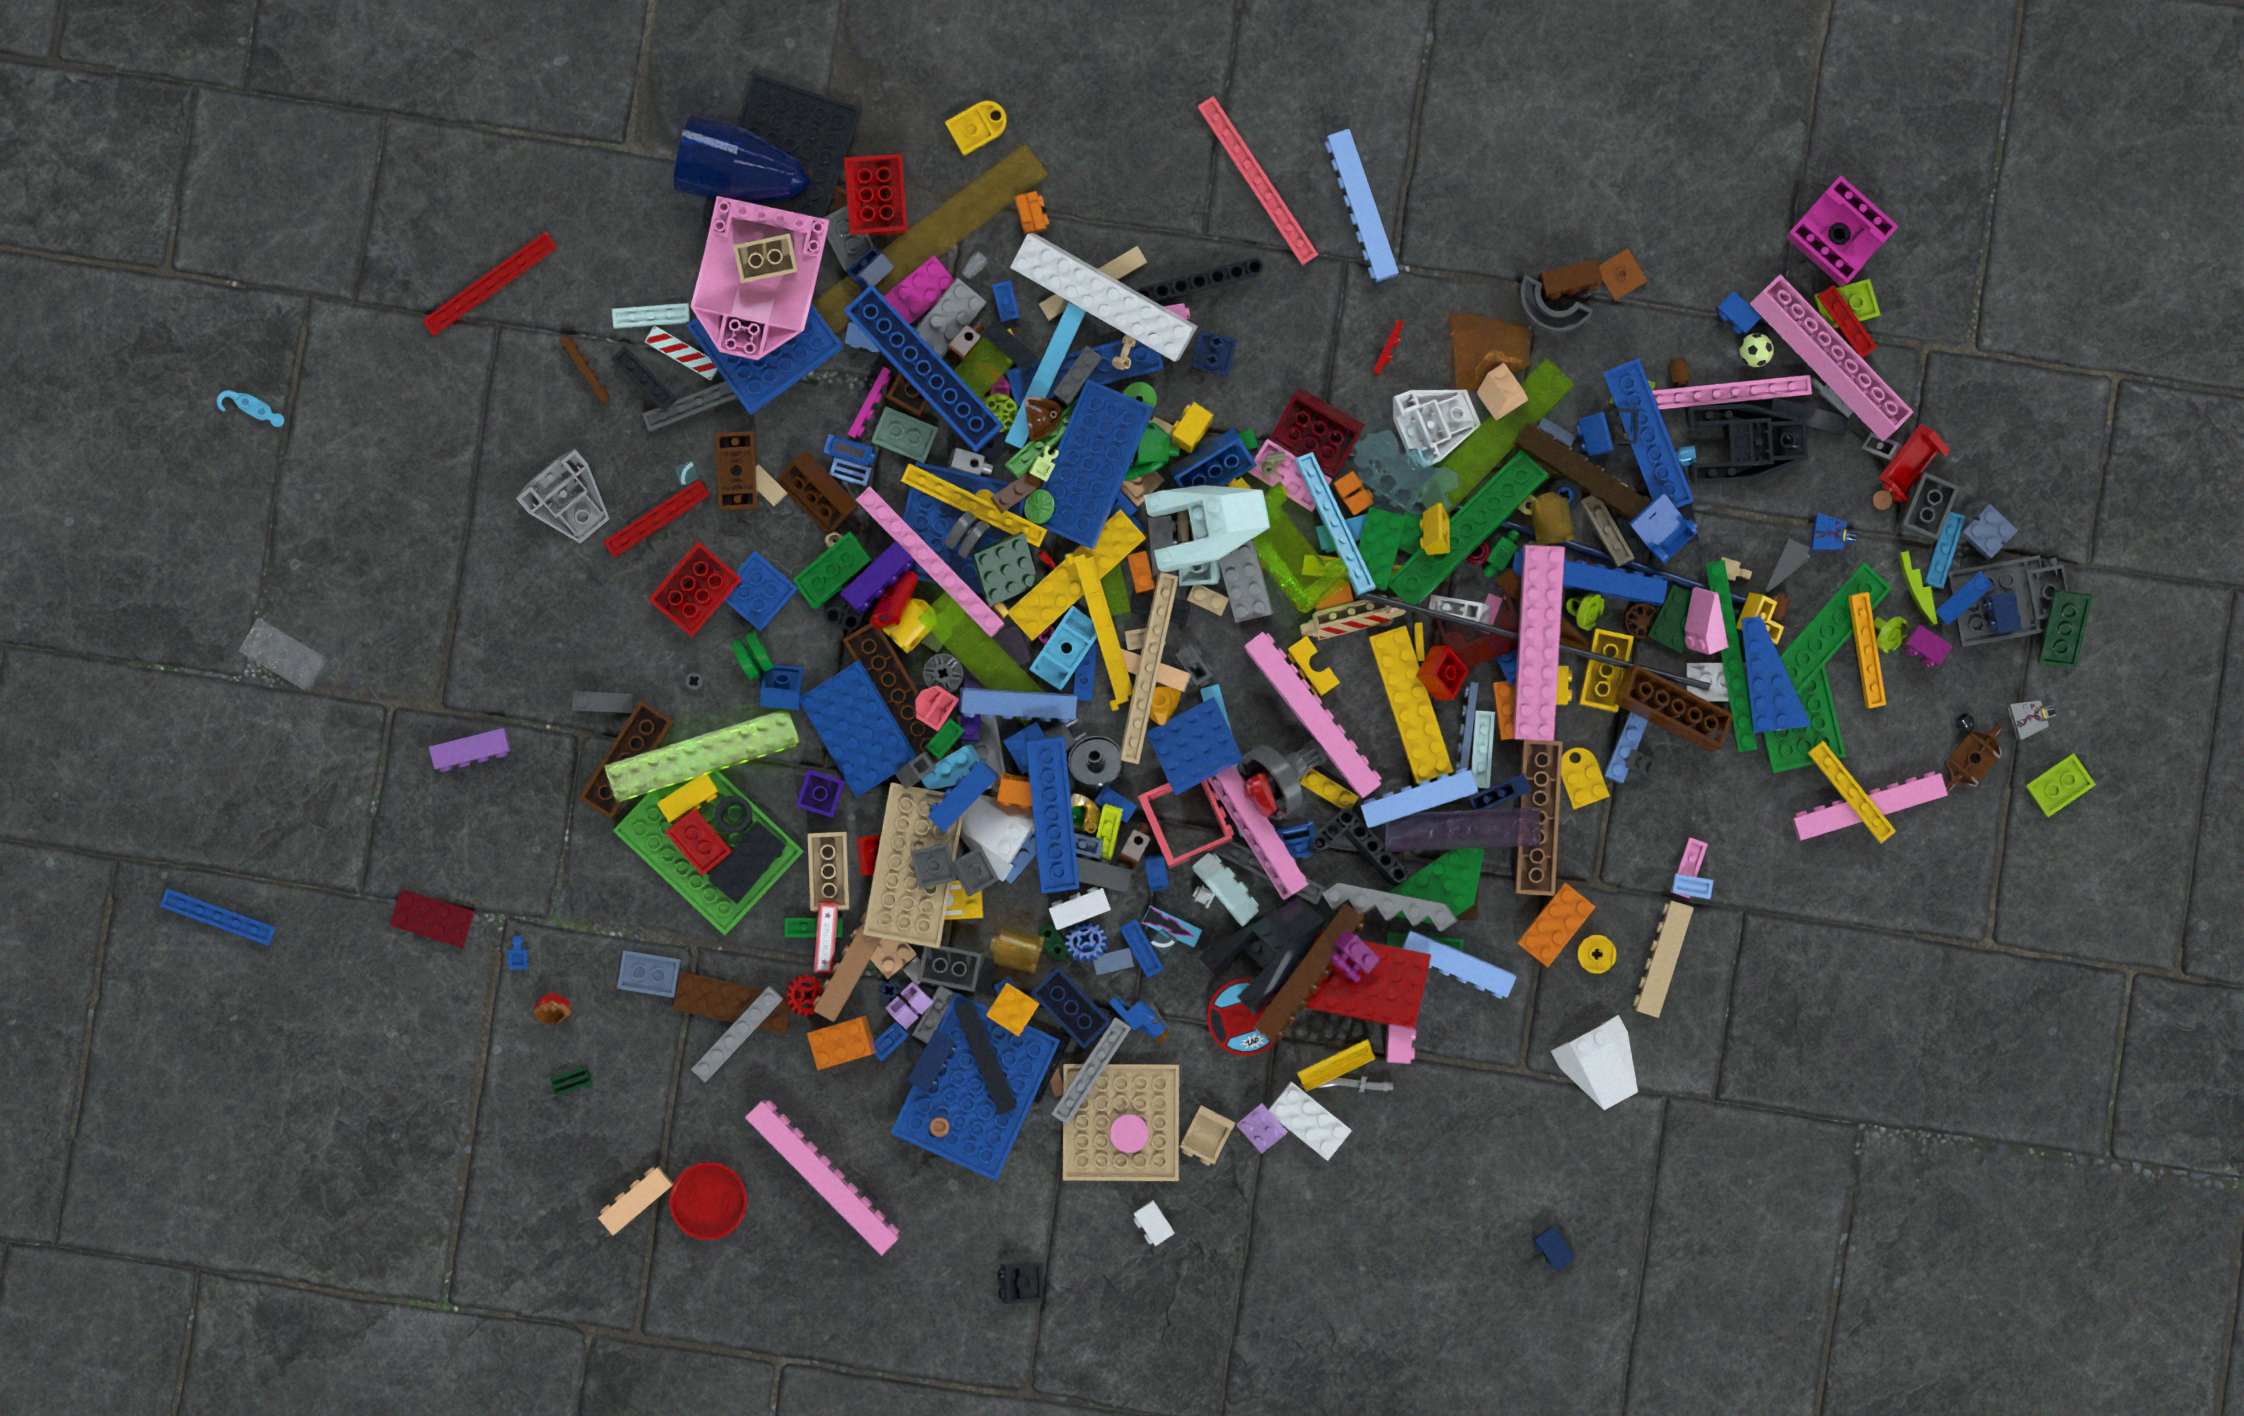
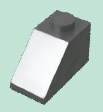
M1871 432L1862 449L1889 465L1903 446L1888 438L1882 441L1875 433Z

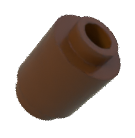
M1685 358L1670 360L1669 371L1672 384H1676L1677 387L1688 385L1691 377Z
M1776 593L1775 596H1771V599L1776 601L1777 604L1770 620L1783 622L1787 615L1790 600L1787 599V595Z

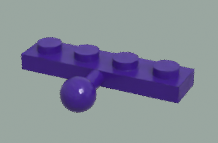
M966 665L964 688L984 689L985 666ZM961 713L960 727L965 731L959 737L960 741L979 742L981 714H975V717H966L964 713Z

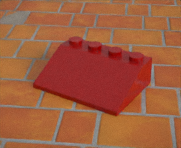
M902 154L844 158L850 235L908 233Z
M697 541L647 599L693 637L739 584L742 578Z

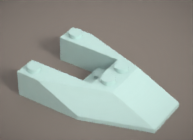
M1201 485L1163 490L1144 495L1147 514L1152 517H1159L1187 509L1189 511L1194 541L1154 550L1157 567L1163 573L1219 560L1270 528L1263 490Z
M1207 853L1191 868L1225 905L1237 922L1243 926L1259 911L1257 909L1259 904L1253 897L1249 898L1246 894L1248 889L1242 882L1237 884L1233 879L1236 875L1229 867L1225 869L1220 864L1222 861L1215 853L1212 855Z

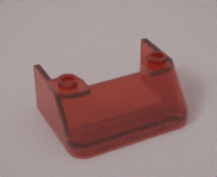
M1504 591L1501 595L1507 611L1500 615L1499 625L1501 628L1519 632L1517 614L1509 593ZM1433 619L1443 646L1449 645L1467 668L1518 649V640L1492 633L1466 643L1462 634L1459 632L1446 634L1441 620Z

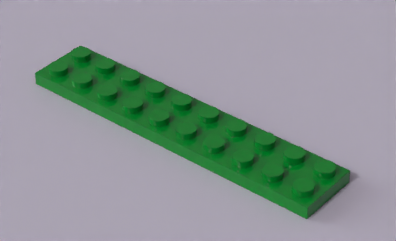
M1520 450L1449 520L1450 553L1427 555L1425 549L1420 548L1390 578L1388 588L1403 602L1418 606L1549 475L1525 452Z

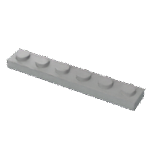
M768 986L691 1070L706 1082L783 1000V997L771 986Z
M1116 1017L1114 1018L1052 1112L1053 1116L1068 1125L1131 1027Z

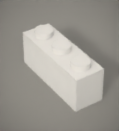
M1096 886L1088 889V894L1081 896L1080 893L1069 897L1070 901L1065 903L1062 900L1051 903L1052 908H1049L1056 929L1059 930L1111 910L1103 888L1099 889Z

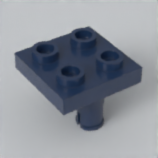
M1200 330L1191 368L1228 377L1237 339Z

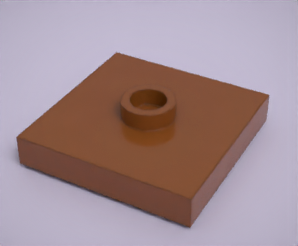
M1629 249L1599 265L1603 283L1614 301L1648 281Z

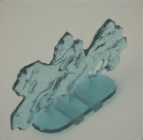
M1391 430L1368 434L1365 440H1358L1354 444L1357 451L1354 458L1355 465L1359 468L1370 467L1374 474L1373 477L1368 473L1358 472L1357 476L1375 490V495L1378 497L1384 495L1391 500L1389 504L1395 508L1399 505L1410 513L1419 516L1422 515V511L1415 502H1422L1425 510L1437 503H1442L1446 512L1448 511L1451 504L1445 493L1459 487V477L1457 472L1447 467L1433 468L1432 463L1435 456L1430 445L1423 446L1420 450L1416 448L1408 449L1406 454L1402 455L1398 450V441ZM1376 460H1379L1381 463L1380 472H1377L1378 468H1375ZM1383 469H1387L1388 472L1383 473ZM1390 475L1396 480L1393 489L1379 481L1381 476ZM1398 489L1409 490L1411 492L1410 500L1397 492ZM1420 493H1423V496L1421 498H1418V495Z

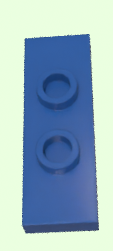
M1094 643L1075 671L1073 694L1077 696V700L1092 701L1097 644Z
M1136 919L1119 928L1147 978L1164 969Z

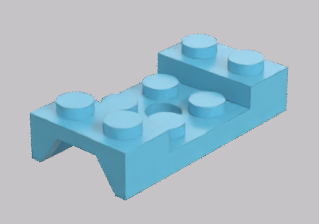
M1071 606L1029 670L1061 691L1097 638L1092 619L1081 613L1074 606ZM1063 643L1071 644L1072 651L1065 654L1062 652L1061 645Z

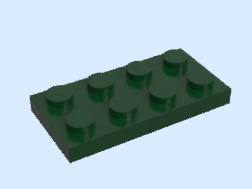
M2061 590L2053 591L2037 660L2039 664L2067 668L2077 667L2093 599L2091 594Z

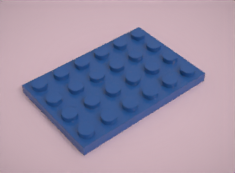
M860 660L800 697V704L856 798L895 775V773L917 757Z

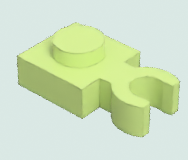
M1049 445L1044 446L1043 457L1037 455L1029 470V473L1045 481L1048 480L1056 465L1051 461L1059 453L1055 449L1052 454H1048Z

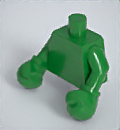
M1148 422L1135 453L1134 466L1129 467L1124 481L1132 482L1142 475L1152 473L1162 468L1168 461L1169 456H1179L1180 446L1171 445L1170 435L1165 433V430L1156 423Z

